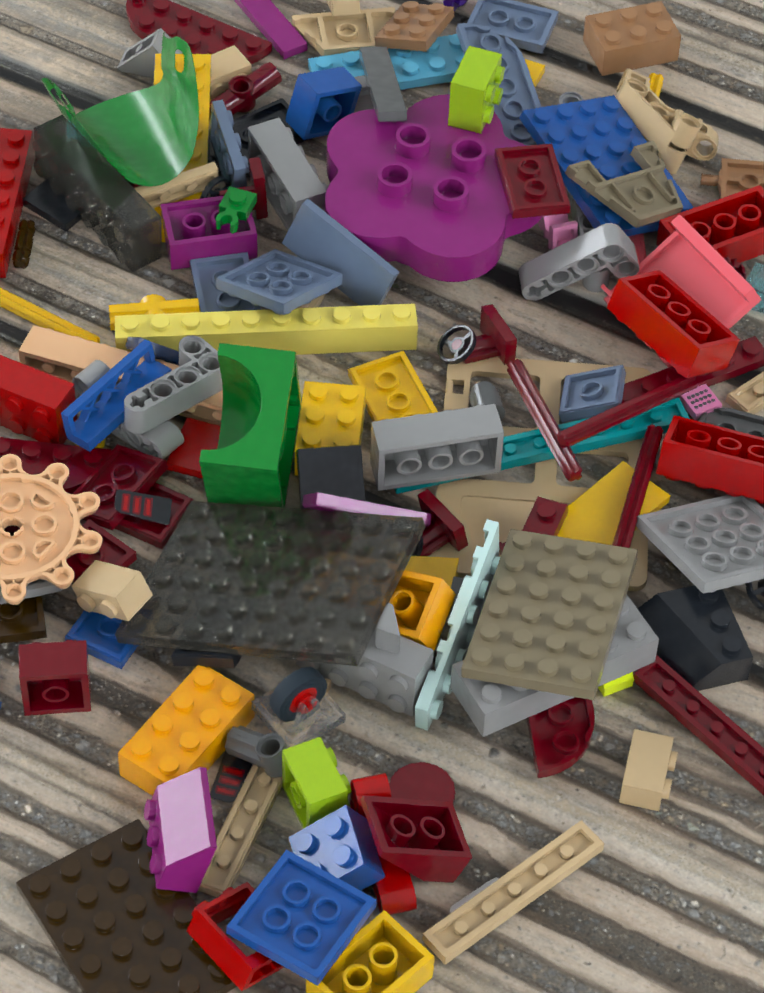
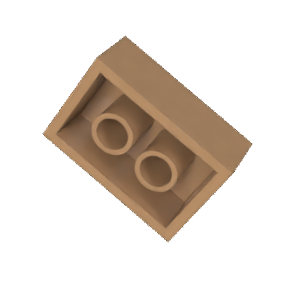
M658 1L585 16L583 42L600 74L604 76L624 72L626 68L634 70L678 61L681 34L663 2Z

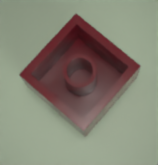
M86 640L19 644V681L24 716L91 711V685Z

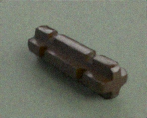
M23 219L19 223L18 229L20 231L17 233L14 248L16 251L13 253L12 260L15 268L21 267L25 269L29 265L30 258L28 257L31 255L34 239L32 237L35 234L36 228L33 220L27 221Z

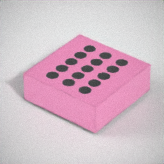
M706 384L680 395L684 408L696 421L704 413L707 412L708 414L714 412V409L722 407V403Z

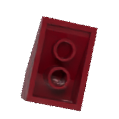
M363 795L360 799L379 856L417 878L430 882L453 883L473 858L452 802Z

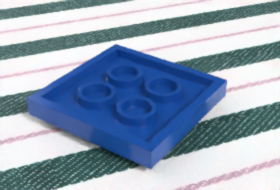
M286 849L226 926L227 934L318 986L376 908L377 899Z

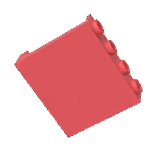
M679 214L671 221L676 231L639 263L640 268L637 274L656 270L662 271L725 327L730 329L761 301V298L755 289ZM604 284L600 286L607 295L603 299L607 304L616 285L611 290ZM659 357L668 368L672 367L665 359Z

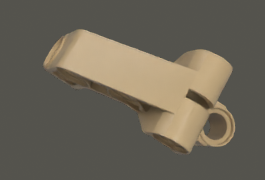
M626 68L617 86L616 98L642 135L649 142L654 141L658 148L656 154L659 159H663L668 172L676 174L686 155L702 161L712 159L716 155L719 137L717 132L711 126L702 123V119L683 113V110H675L667 106L650 89V78ZM709 141L711 145L703 146L699 142Z

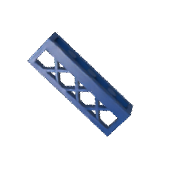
M146 339L142 341L61 412L68 440L90 452L124 422V399L127 395L172 371L171 368L155 360L151 342ZM144 355V361L137 366L140 358ZM123 374L121 381L116 385L119 376ZM102 392L100 400L95 403L98 395ZM81 411L79 418L74 422L73 417Z

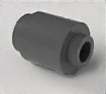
M488 381L476 383L471 388L469 395L471 407L496 404L500 420L502 421L505 416V410L498 389Z

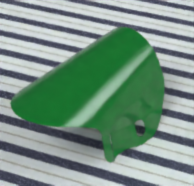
M163 33L161 69L164 74L158 84L109 99L75 114L73 106L55 82L53 83L48 78L41 79L61 113L131 183L141 186L165 184L177 177L191 160L199 125L198 90L190 47L180 37L175 36L168 39L165 37V33ZM177 49L184 54V70L182 73L175 69V52ZM52 88H55L64 106L60 105L50 92ZM61 95L64 97V99H65L66 102L68 103L67 105H66V104L63 102V100L61 99Z

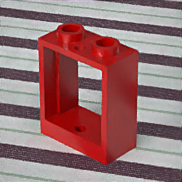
M248 882L236 888H227L219 897L210 902L205 900L199 903L192 911L191 915L193 917L187 929L188 934L241 991L284 968L259 952L246 957L217 925L236 914L255 889Z

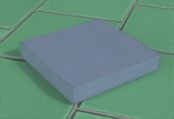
M612 366L565 376L559 409L561 421L568 422L593 417L622 404L626 378L624 366Z

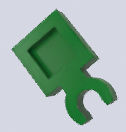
M229 186L219 204V214L216 216V229L220 230L223 224L229 223L230 233H236L238 230V219L247 221L257 203V193Z

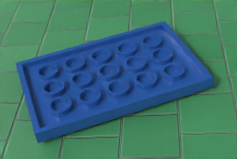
M615 95L522 111L519 119L536 144L552 143L564 185L593 228L606 223H614L620 226L627 236L658 231L659 221L635 228L565 174L569 165L589 160L605 180L643 170L630 154L634 146L647 143V141ZM665 167V175L667 179L672 180L683 205L681 212L694 208Z

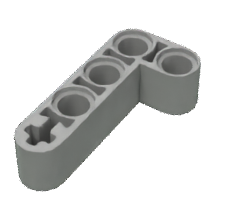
M606 223L521 265L518 273L522 295L527 300H540L606 267L617 278L636 275L640 267L635 245L617 224Z
M192 335L182 338L179 342V367L125 397V428L135 434L148 432L220 392L223 386L217 355L218 351L199 336Z
M95 360L72 379L76 399L110 370L104 362ZM102 392L98 395L95 403L100 400ZM169 420L142 434L131 433L125 428L124 422L111 432L137 450L161 459H165L184 442L183 434L179 428Z

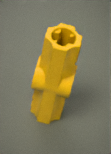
M158 294L147 295L140 303L108 305L111 331L115 330V316L200 312L198 298L166 300Z

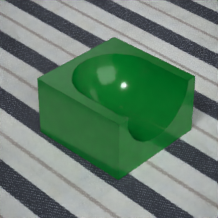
M219 343L217 355L222 378L223 403L218 448L214 450H201L199 460L209 509L284 518L301 410L296 352Z

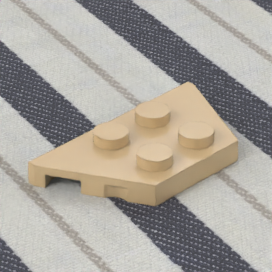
M395 7L363 9L357 15L333 16L332 12L292 15V26L321 56L357 51L360 47H375V36L393 16Z

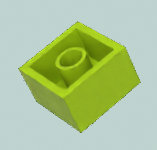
M468 46L450 85L449 126L481 134L485 124L491 123L494 105L500 104L503 95V88H499L505 72V67L501 66L502 54Z
M321 737L282 750V788L303 829L344 805L350 807L348 801V794H351L349 781L345 774H339L336 768V756L331 747H325Z

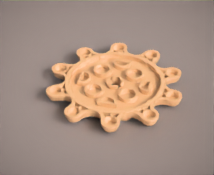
M7 454L0 458V586L2 597L11 605L21 603L26 596V586L30 582H35L39 579L47 580L60 589L68 588L74 580V571L67 564V558L77 553L94 554L102 546V536L96 531L83 528L80 524L81 519L94 514L98 510L100 498L96 493L89 491L74 495L67 493L63 489V485L69 477V468L63 463L50 464L42 473L31 475L23 471L21 459L17 455ZM8 526L20 527L17 532H14V536L4 531Z

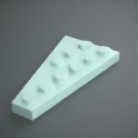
M486 520L483 528L485 532L484 546H476L473 554L471 576L466 575L464 577L447 622L450 625L447 641L441 639L437 648L436 671L431 669L428 671L415 705V727L428 731L433 719L438 720L442 713L444 704L442 700L445 694H451L452 692L450 688L452 665L465 659L468 646L500 560L499 522Z

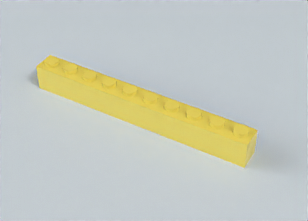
M415 303L296 308L286 315H279L274 313L273 310L266 309L115 316L116 348L129 352L132 350L125 347L128 337H140L179 351L180 340L192 335L201 337L217 351L219 343L296 352V355L417 350L418 323Z

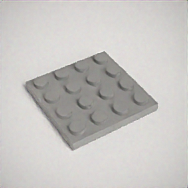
M725 495L637 516L636 527L703 594L764 579V509L752 498Z

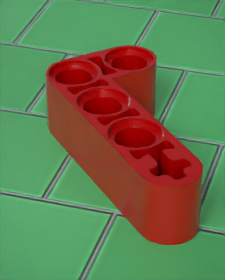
M385 773L352 779L350 781V808L365 818L366 815L360 801L363 795L391 797L390 785ZM379 856L385 878L372 884L379 912L381 913L385 910L389 915L416 910L417 901L410 873Z

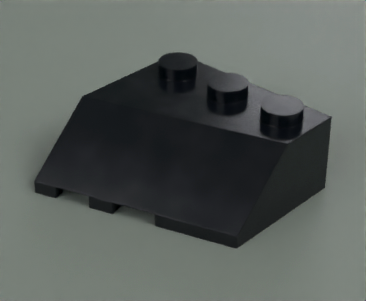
M693 585L657 593L638 608L641 615L659 638L656 656L661 658L696 690L701 691L748 680L753 656L722 589L703 594Z

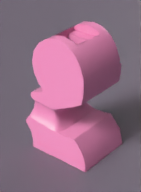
M568 214L543 216L538 222L539 228L543 230L544 238L548 239V246L551 250L578 236V223L576 221L569 222Z

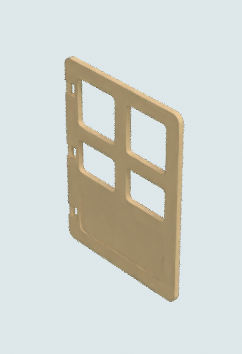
M499 357L467 364L463 361L457 364H447L444 410L468 408L470 380L474 376L511 379L507 372L508 366L504 365ZM515 358V360L519 359L523 362L532 380L539 383V392L557 425H559L561 385L565 381V376L612 367V365ZM624 366L626 371L625 383L651 374L644 368ZM453 385H464L463 394L453 393ZM502 426L504 437L539 429L538 427L519 428ZM644 438L578 454L624 457L628 460V465L635 469ZM555 458L535 463L534 481L532 483L466 478L437 485L436 498L464 525L468 546L458 552L450 543H447L432 553L431 557L459 558L458 577L471 576V566L476 546L483 547L485 543L483 528L487 519L499 522V542L504 543L507 540L510 529H523L538 496L569 506L589 488L558 485L556 482L557 461ZM637 529L634 532L630 546L632 549H638L637 562L628 591L642 590L647 583L648 538Z

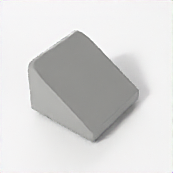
M388 603L375 629L376 648L399 654V628L394 606Z

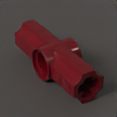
M268 62L247 76L239 75L233 77L229 82V88L210 101L209 122L212 101L223 99L226 110H231L232 115L237 112L251 111L256 105V99L282 82L281 74L276 66Z

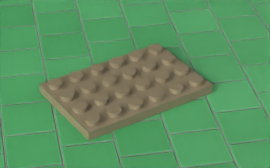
M510 529L461 667L462 677L595 700L637 562L638 549Z

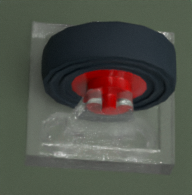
M303 667L292 672L279 681L277 687L252 701V710L272 733L282 736L287 748L321 737L346 720V714L326 692L327 683L325 678L313 667Z

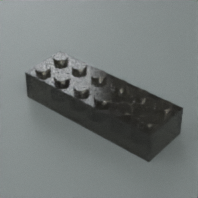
M60 115L35 127L32 145L35 151L34 169L37 175L45 180L49 179L53 192L57 195L62 193L65 196L66 203L71 211L79 210L81 212V218L85 226L92 229L99 236L102 244L108 246L115 253L118 261L134 272L162 258V217L66 117Z

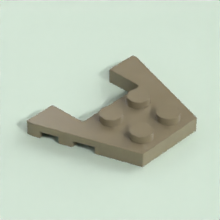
M654 141L634 146L630 154L643 170L605 180L589 160L569 165L565 172L571 180L635 228L678 214L683 208L672 180L667 179L664 169L666 166L663 159H658L656 154L658 148Z

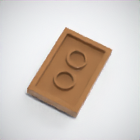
M416 1L403 3L375 36V47L387 46V48L427 52L454 18V7L444 6L441 3L419 4Z

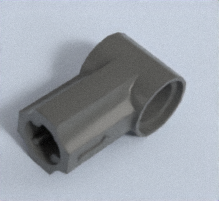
M241 725L239 727H232L227 734V741L224 746L226 752L264 768L266 774L270 777H282V750L287 749L282 736L277 733L264 735Z

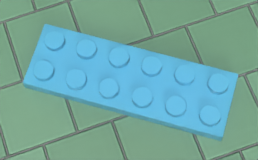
M457 34L438 37L427 52L388 48L400 90L451 82L464 57ZM359 50L308 59L310 72L344 66L353 77L365 75L359 57Z

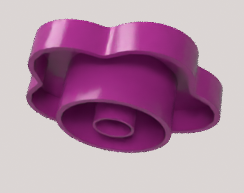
M450 94L432 96L415 103L407 109V121L379 122L375 109L354 112L339 120L332 127L327 138V176L330 184L325 195V212L387 262H399L411 267L421 275L438 281L462 282L472 280L484 275L496 265L501 257L505 239L532 228L543 217L516 219L511 217L494 157L495 148L526 145L511 140L504 135L501 121L495 112L491 123L485 124L481 134L448 125Z

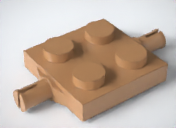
M722 158L719 174L701 173L700 186H717L720 199L758 185L764 190V161Z

